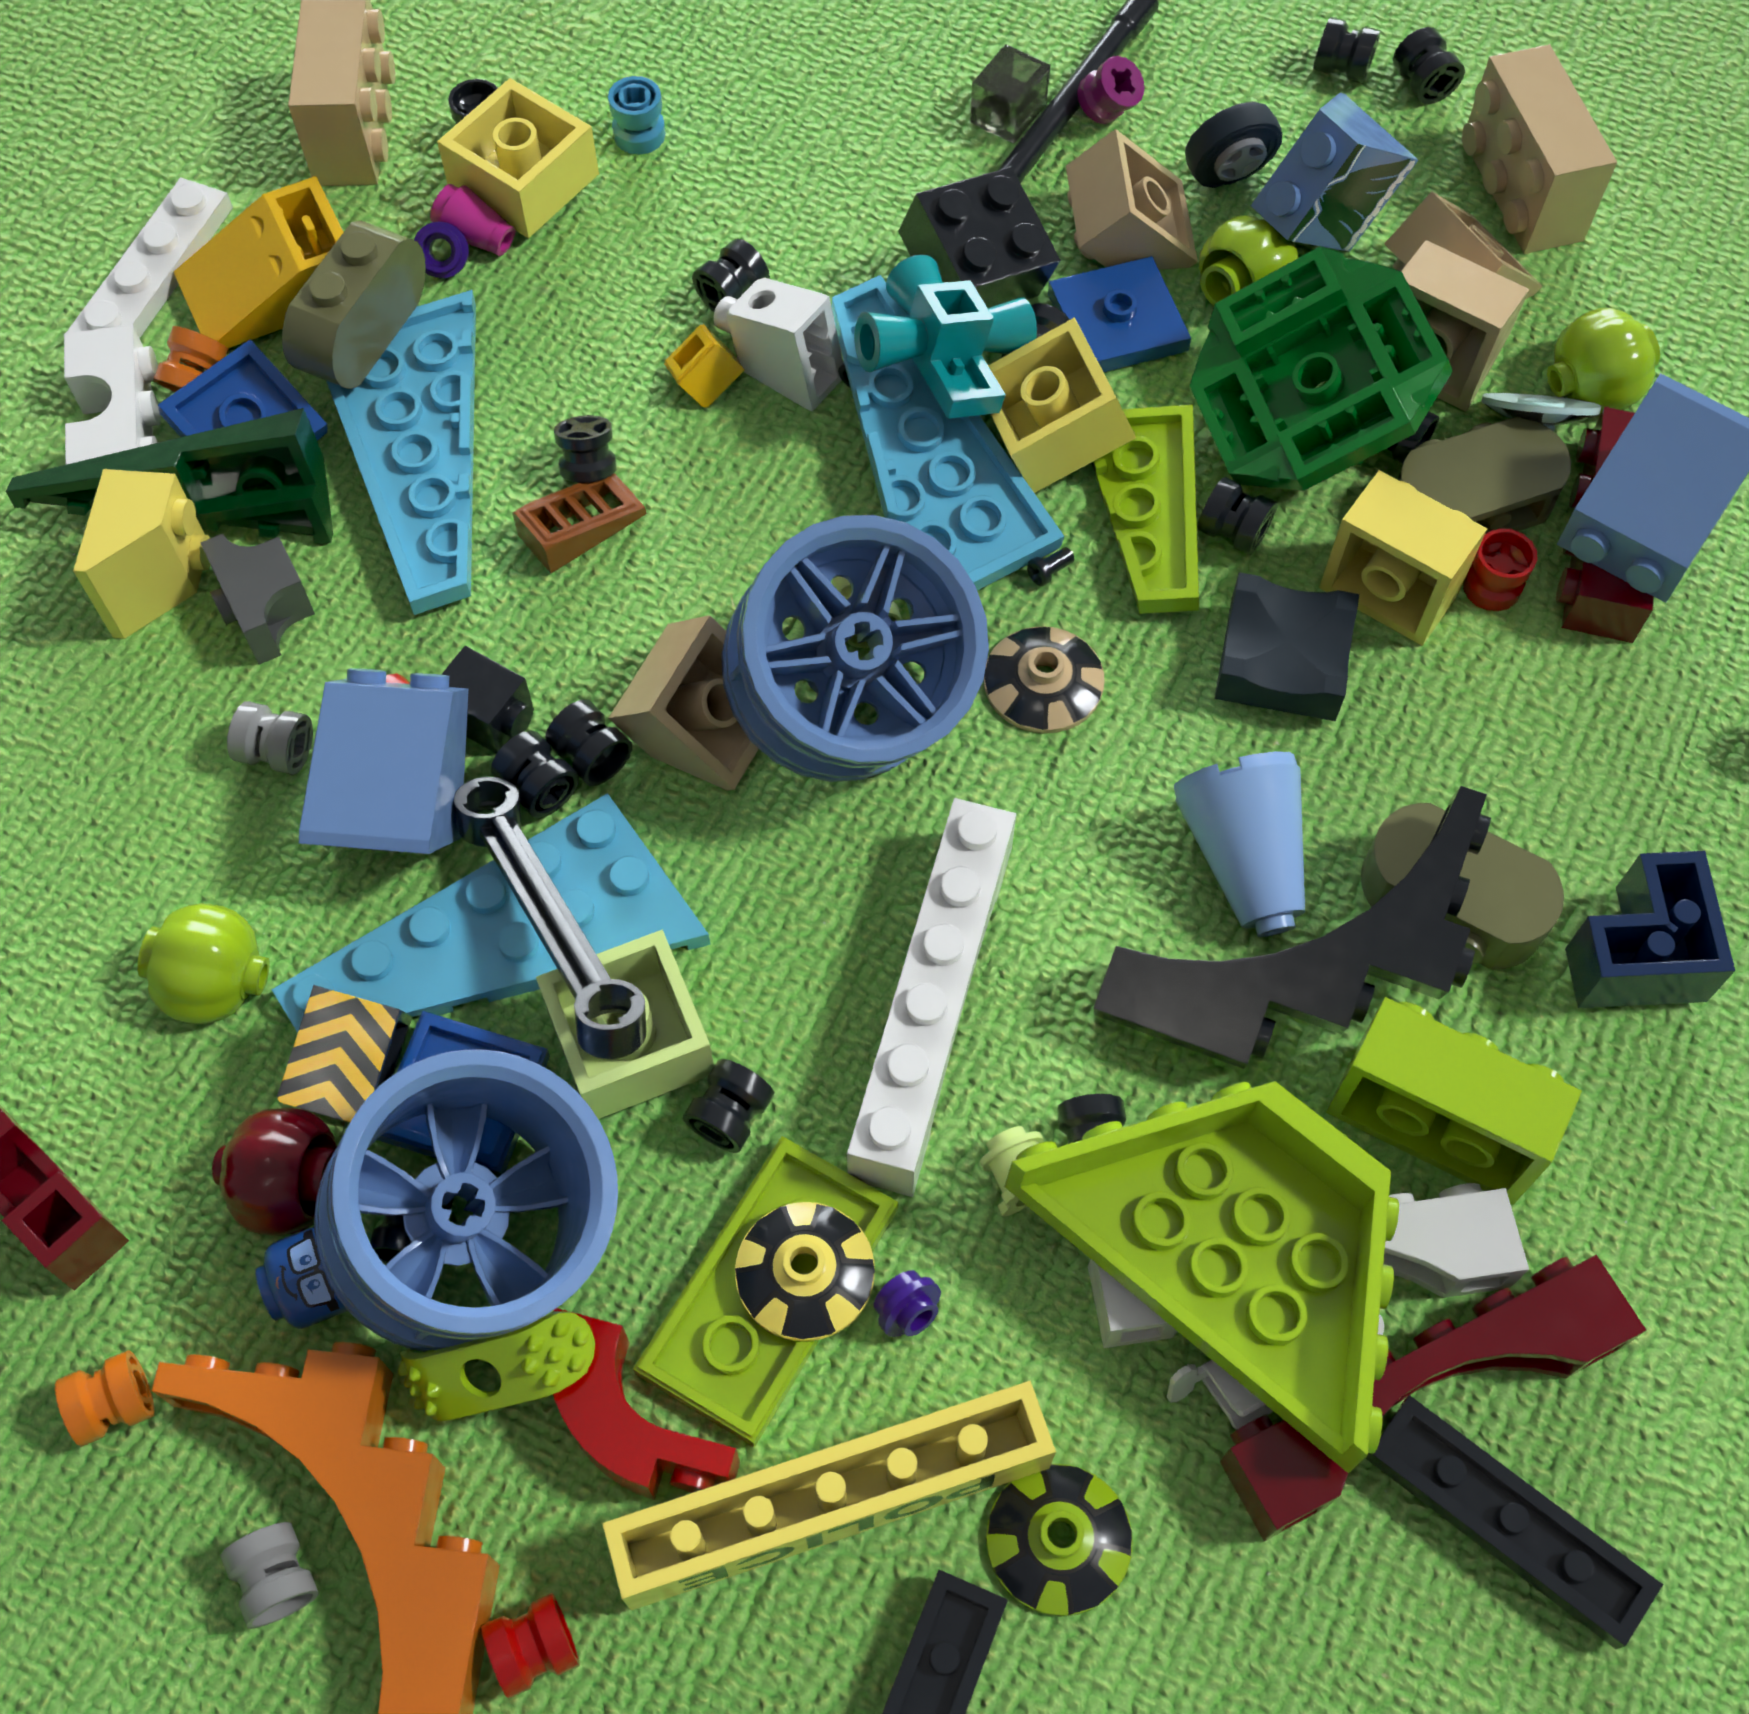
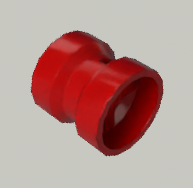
M1500 528L1484 535L1463 582V590L1467 598L1477 607L1487 611H1502L1516 604L1526 585V581L1529 579L1538 561L1537 550L1533 542L1524 534L1513 529Z
M553 1593L531 1602L527 1613L515 1619L501 1616L481 1625L482 1636L491 1665L502 1691L508 1699L531 1689L534 1679L547 1672L561 1675L580 1666V1660L571 1632Z

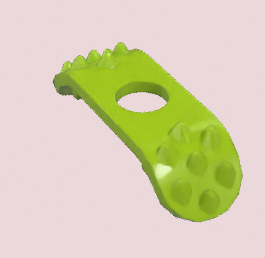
M553 1311L521 1329L503 1335L477 1339L434 1351L433 1349L427 1350L423 1353L413 1352L409 1348L400 1353L402 1360L398 1368V1374L400 1376L406 1375L404 1386L407 1388L411 1387L410 1395L416 1397L415 1409H425V1414L430 1415L436 1421L454 1420L537 1400L565 1389L587 1373L594 1358L595 1340L592 1330L585 1319L572 1312ZM472 1359H481L489 1362L497 1369L500 1375L501 1387L492 1392L477 1389L468 1381L465 1375V1363Z

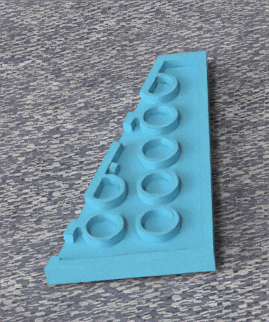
M879 275L832 297L831 307L837 336L884 517L906 522L934 537L959 560L976 586L977 591L1026 566L1031 559L1035 557L1042 558L1061 548L1064 539L1063 533L980 415L947 419L913 359L873 372H866L860 365L855 349L854 333L857 318L862 312L909 317L908 313L888 295L886 282L882 276ZM907 604L908 610H909V614H910V616H911V613H912V612H911V608H910V606Z
M473 290L416 307L358 387L347 389L326 381L414 615L471 596L476 303Z

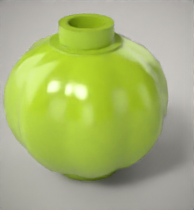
M1248 215L1233 217L1217 228L1215 233L1206 240L1200 251L1201 289L1208 301L1214 306L1215 303L1297 259V249L1292 241L1286 240L1265 219Z
M1598 308L1577 317L1559 335L1554 346V364L1550 365L1547 369L1549 386L1557 397L1566 396L1569 399L1601 405L1600 414L1604 407L1619 410L1628 409L1644 397L1654 381V367L1660 361L1658 340L1649 326L1641 324L1634 320L1631 315L1621 310Z
M204 903L188 905L170 913L165 918L161 928L152 926L142 941L137 963L139 977L148 980V994L153 1003L174 1020L191 1024H204L225 1019L239 1009L249 994L260 996L265 988L270 968L269 958L259 956L255 931L245 918L229 908Z

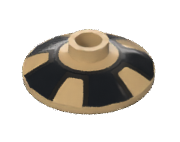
M1030 627L1008 635L994 647L986 663L984 689L993 709L1008 723L1034 733H1058L1081 724L1096 710L1104 690V671L1095 651L1075 634L1054 627ZM1048 666L1055 670L1049 673H1044L1039 671L1036 667Z

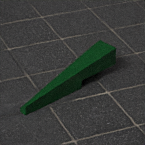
M304 408L12 477L5 491L14 508L25 509L30 502L67 506L68 514L85 516L92 508L103 469L176 474L187 499L193 501L196 517L202 530L217 532L221 525L258 529L259 537L276 538L280 532L313 536V543L318 544L331 543L333 537L324 456Z

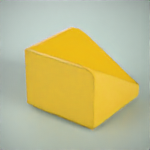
M704 324L699 325L664 363L677 384L705 408L710 406L745 370L731 350Z

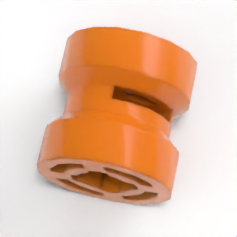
M173 326L167 341L170 349L169 356L166 361L159 363L153 381L166 389L176 392L223 359L228 348L203 334L187 328Z
M130 1350L106 1359L102 1369L94 1372V1377L89 1373L78 1370L57 1379L55 1382L56 1400L64 1425L71 1438L80 1447L103 1438L107 1433L110 1423L116 1425L122 1422L133 1426L154 1416L155 1408L148 1380L139 1360Z

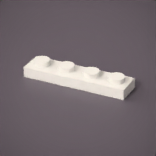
M180 177L66 333L133 324L140 338L177 287L178 282L174 271L213 237L233 209L227 192Z

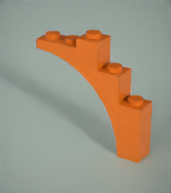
M350 1342L333 1343L331 1352L308 1349L301 1378H298L300 1373L298 1369L287 1365L262 1362L256 1364L254 1373L229 1370L230 1363L228 1361L206 1355H187L184 1365L159 1362L152 1392L173 1407L226 1418L274 1440L303 1463L336 1503L362 1553L378 1611L382 1662V1682L378 1714H473L485 1651L481 1625L490 1622L500 1565L489 1554L481 1553L483 1543L478 1540L456 1536H439L437 1547H430L446 1467L433 1454L427 1453L428 1444L422 1441L402 1437H386L383 1448L378 1447L393 1373L379 1357H375L376 1350L369 1346Z

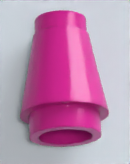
M453 184L446 185L439 192L430 212L431 222H447L456 226L464 234L469 245L502 256L507 252L514 240L515 227L508 224L505 219L465 185L459 188Z

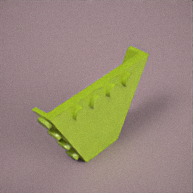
M1276 1081L1251 1088L1248 1082L1236 1083L1215 1093L1211 1101L1192 1107H1187L1185 1102L1170 1103L1153 1111L1148 1115L1146 1121L1123 1127L1121 1122L1118 1121L1104 1123L1086 1132L1080 1141L1057 1147L1053 1141L1038 1143L1020 1152L1016 1160L1012 1161L1004 1185L1009 1192L1347 1473H1350L1368 1456V1453L1374 1454L1376 1452L1382 1431V1410L1379 1407L1372 1406L1374 1380H1380L1384 1374L1388 1356V1338L1385 1335L1378 1334L1380 1309L1385 1310L1389 1304L1394 1281L1393 1267L1384 1265L1385 1240H1392L1399 1217V1201L1397 1198L1389 1197L1391 1171Z

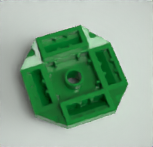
M1319 246L1215 303L1208 324L1210 332L1198 356L1189 386L1233 481L1248 486L1305 491L1353 465H1361L1365 459L1414 435L1453 370L1401 271L1373 262L1345 258L1344 253ZM1327 381L1321 387L1315 388L1320 383Z

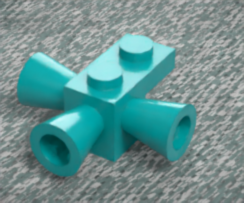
M915 255L904 259L890 272L886 281V290L888 295L909 314V317L862 312L857 318L854 333L855 349L860 365L866 372H873L913 359L947 419L1000 413L1006 394L982 354L983 351L1009 354L1036 339L1037 323L1031 304L1021 297L987 308L971 281L943 283L938 264L932 257Z

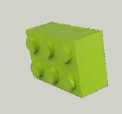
M1385 997L1358 1044L1326 1113L1467 1183L1479 1184L1484 1191L1506 1188L1510 1204L1514 1205L1553 1162L1582 1090L1565 1083L1562 1076L1551 1068L1539 1064H1525L1500 1052L1491 1040L1481 1035L1460 1033L1435 1021L1431 1013L1416 1004L1409 1002L1398 1003Z

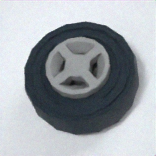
M1258 102L1236 104L1206 120L1192 134L1185 147L1186 163L1191 174L1202 186L1217 188L1247 179L1258 172L1275 156L1282 144V129L1277 118L1266 104Z

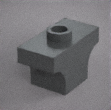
M222 533L201 542L200 544L221 588L210 593L225 624L228 625L238 621L259 665L281 656L279 644L286 629L295 622L315 613L280 538L276 537L255 546H239L227 540Z

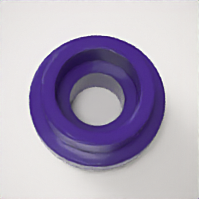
M432 222L423 226L416 234L414 240L419 243L423 250L426 274L436 278H448L458 274L466 265L469 256L468 242L464 234L456 226L447 222ZM438 239L446 240L451 246V255L445 261L438 260L432 252V246Z
M914 1270L902 1272L892 1278L879 1291L874 1301V1309L879 1314L878 1323L881 1329L890 1337H898L904 1334L906 1336H914L924 1331L938 1314L937 1304L941 1296L940 1287L933 1279L929 1277L921 1278Z

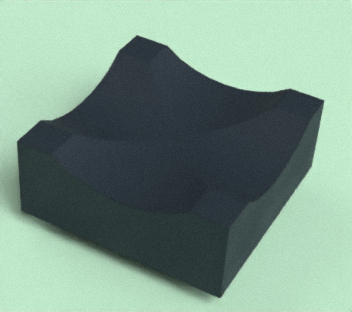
M1239 572L1231 599L1214 699L1336 721L1346 695L1349 655L1360 594L1340 590L1331 592L1299 591L1276 585L1257 575Z

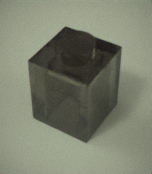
M1005 44L972 82L970 123L1011 143H1015L1047 105L1051 65Z

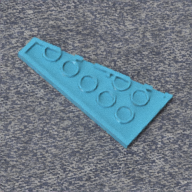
M608 793L528 839L529 844L596 954L662 929L670 949L687 945L688 950L710 945L708 932ZM492 860L278 985L272 991L298 1033L313 985L397 1008L412 1017L421 1015L422 1011L439 1016L454 1012L453 1006L487 998L489 1002L539 990L536 977L557 968L496 862Z

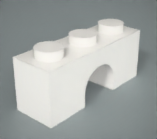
M133 324L64 333V378L83 414L102 412L90 420L65 424L66 464L158 443L156 437L153 436V426L160 425L161 417L156 395L151 390V381L154 379L158 363L153 348L151 346L143 347Z

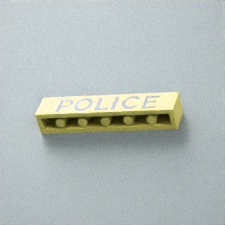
M1030 1380L604 1522L602 1525L622 1600L632 1611L1047 1470L1051 1466L1056 1450Z

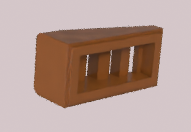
M614 473L603 480L578 483L534 500L512 512L520 539L550 573H553L646 515V508ZM611 492L622 505L611 509L602 497ZM592 504L600 514L592 517L584 508ZM574 515L579 520V523L571 525L567 519ZM557 526L559 531H556L554 533H551L549 531L551 528Z

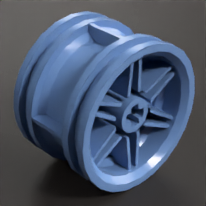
M877 515L836 517L813 524L785 541L763 565L753 584L746 590L726 629L721 654L723 686L732 713L749 740L772 761L801 776L824 781L863 780L887 772L908 758L925 750L949 734L970 710L983 683L988 658L987 618L977 588L959 560L934 537L906 522ZM844 577L849 581L852 591L848 600L831 583L833 578ZM894 600H904L911 608L910 619L893 622L888 616L891 604ZM793 617L801 621L804 627L802 638L789 640L785 637L782 631V623L786 618ZM854 634L857 635L858 643L866 641L870 648V651L861 660L858 658V650L849 653L845 645ZM914 662L923 668L924 678L920 684L914 681L903 664ZM807 681L809 686L817 693L814 702L804 703L797 698L794 691L797 682ZM868 703L875 708L877 719L873 724L864 725L855 719L854 710L857 704Z

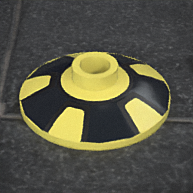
M799 1202L781 1206L759 1219L745 1235L738 1250L735 1264V1280L738 1294L748 1314L768 1332L793 1341L821 1340L847 1328L856 1320L868 1303L875 1278L873 1252L861 1228L843 1212L824 1204ZM807 1253L814 1256L818 1261L815 1270L809 1274L795 1272L791 1267V1262L797 1255Z

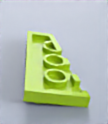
M1193 404L1123 409L1136 435V439L1091 462L1139 614L1199 611Z

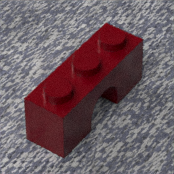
M0 1105V1214L4 1217L1 1221L47 1270L75 1291L126 1245L129 1240Z

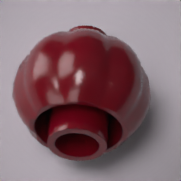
M265 1109L248 1116L235 1129L231 1140L217 1150L212 1163L213 1180L215 1184L220 1186L221 1196L226 1201L227 1209L236 1222L248 1231L267 1236L294 1234L314 1225L316 1197L327 1164L337 1148L335 1137L329 1127L318 1116L302 1109Z

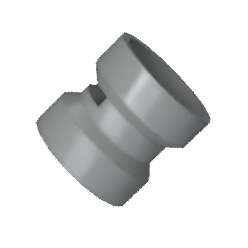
M245 701L238 706L229 726L227 736L229 757L233 761L248 765H255L263 761L269 763L274 771L290 775L297 774L307 761L313 738L311 718L306 714L293 711H284L280 715L272 713L267 705Z
M289 1522L276 1523L256 1530L232 1543L220 1555L229 1580L238 1582L243 1592L239 1607L247 1628L266 1626L288 1617L307 1606L319 1595L310 1570L299 1566L296 1554L300 1545L293 1526Z

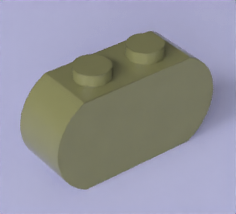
M364 221L350 223L288 306L282 332L283 352L288 363L295 369L347 389L361 385L419 304L426 272L425 257L419 243Z
M1513 417L1495 424L1489 422L1479 424L1467 433L1442 441L1432 439L1422 443L1408 454L1397 480L1407 482L1424 495L1452 510L1466 514L1472 521L1487 528L1485 535L1490 531L1500 528L1520 531L1545 523L1549 518L1560 492L1569 477L1571 459L1566 445L1551 429L1536 421Z
M1417 803L1396 810L1384 820L1365 857L1361 870L1362 889L1371 907L1406 877L1429 846L1445 810L1431 803ZM1487 832L1478 855L1467 852L1459 875L1470 879L1463 905L1457 917L1446 913L1444 920L1471 929L1465 947L1475 950L1472 963H1479L1492 970L1511 968L1522 964L1533 956L1558 921L1564 905L1563 886L1557 871L1549 861Z

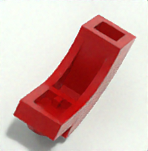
M556 1308V1309H554L553 1311H566V1310H562V1309ZM574 1313L585 1319L592 1330L595 1340L594 1358L586 1374L572 1385L553 1394L562 1419L591 1462L620 1486L652 1500L656 1498L663 1472L672 1474L670 1480L672 1486L691 1493L736 1479L740 1465L736 1448L658 1427L642 1418L628 1404L624 1395L622 1374L630 1342L623 1326Z

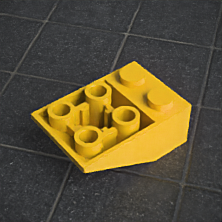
M316 176L261 195L174 271V275L200 334L218 341L227 348H231L250 339L253 340L283 329L289 304L343 234V230Z

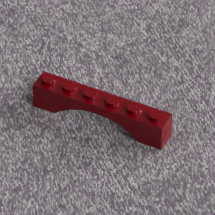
M1597 1254L1576 1266H1573L1566 1256L1532 1275L1531 1279L1536 1287L1515 1297L1510 1288L1507 1287L1476 1304L1472 1309L1477 1318L1455 1328L1450 1318L1431 1326L1413 1338L1418 1349L1398 1360L1388 1350L1384 1374L1380 1380H1374L1372 1406L1381 1408L1383 1417L1388 1410L1418 1390L1450 1377L1488 1370L1532 1371L1566 1379L1624 1348L1644 1333L1646 1328ZM1263 1415L1240 1427L1230 1435L1235 1446L1228 1450L1220 1463L1264 1542L1326 1509L1341 1495L1348 1473L1285 1420L1273 1425L1269 1416Z

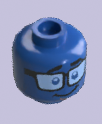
M314 1227L275 1241L267 1248L264 1256V1265L255 1269V1275L261 1297L273 1320L277 1321L284 1318L291 1326L303 1329L348 1311L337 1298L326 1275L317 1249Z

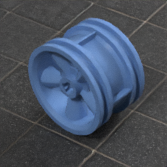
M459 1050L438 1054L413 1063L391 1076L365 1100L347 1127L321 1179L315 1204L314 1234L321 1262L329 1282L340 1302L361 1324L382 1338L413 1350L425 1352L433 1349L434 1351L521 1329L562 1305L577 1292L598 1265L608 1245L617 1212L618 1180L613 1152L600 1121L581 1095L555 1073L533 1061L499 1051ZM425 1114L433 1151L438 1163L425 1168L414 1179L399 1167L367 1149L389 1129L410 1118ZM486 1117L512 1129L535 1151L534 1154L508 1169L498 1178L487 1167L475 1163ZM454 1196H460L467 1200L464 1210L471 1211L474 1214L470 1215L461 1225H456L448 1220L452 1210L442 1209V1205H447ZM558 1207L557 1239L545 1271L513 1245L502 1239L508 1228L510 1212H526ZM361 1214L403 1215L404 1229L412 1243L384 1265L369 1242L362 1223ZM473 1263L476 1275L491 1306L475 1308L458 1307L432 1300L431 1298L439 1280L443 1264L460 1266Z

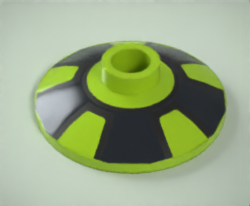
M1051 1464L1047 1470L1010 1482L996 1499L987 1525L986 1542L988 1557L999 1582L1019 1603L1042 1614L1072 1616L1096 1608L1105 1602L1119 1587L1131 1561L1133 1546L1132 1529L1121 1500L1102 1479L1076 1466ZM1055 1522L1069 1524L1074 1530L1075 1542L1067 1548H1059L1053 1545L1048 1537V1528L1051 1524Z

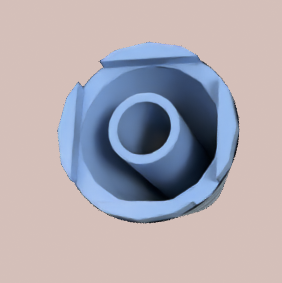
M1274 751L1238 757L1240 763L1238 767L1219 772L1218 765L1214 764L1191 773L1174 784L1175 801L1241 927L1245 929L1256 928L1258 937H1268L1296 928L1294 918L1305 913L1301 770L1297 765L1294 754L1291 752Z

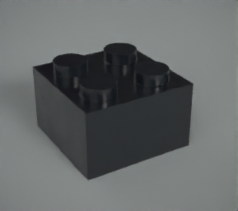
M1012 166L916 193L898 230L910 256L927 255L932 257L938 264L943 283L971 281L987 308L1021 297L1027 300L1039 296L1061 261Z

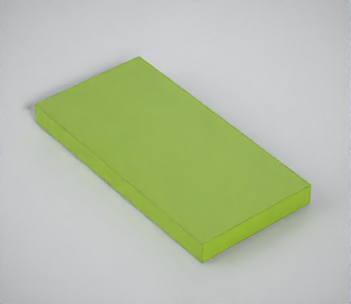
M783 1136L779 1139L633 1368L636 1376L753 1447L757 1445L819 1340L803 1342L778 1337L762 1328L748 1314L739 1297L735 1280L736 1258L745 1235L759 1219L774 1209L792 1203L812 1202L833 1207L849 1216L861 1228L873 1252L898 1211L899 1206L898 1201ZM807 1253L797 1255L791 1262L792 1269L799 1274H809L818 1265L816 1258Z

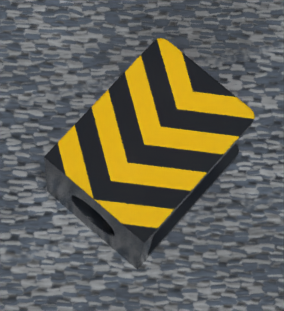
M313 985L279 1088L278 1101L286 1105L351 1122L365 1100L382 1083L394 1075L412 1016L397 1008Z

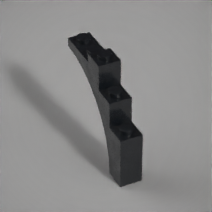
M1460 786L1450 799L1429 846L1406 877L1369 910L1323 937L1274 954L1226 961L1167 959L1116 946L1093 1008L1094 1015L1244 1069L1248 1064L1250 1055L1263 1058L1276 1023L1275 1020L1264 1017L1267 1008L1342 1034L1348 1029L1351 1020L1362 1023L1367 1014L1375 990V985L1364 982L1367 974L1436 999H1441L1448 994L1452 985L1462 988L1475 955V950L1465 947L1471 929L1444 919L1446 913L1457 917L1466 897L1470 879L1459 875L1467 852L1478 855L1486 838L1491 817L1481 814L1487 794Z

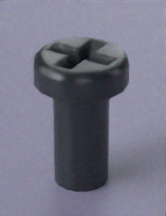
M1064 547L1045 559L1035 557L1027 564L1028 574L1035 584L1045 586L1051 582L1052 574L1074 562V555L1069 548Z

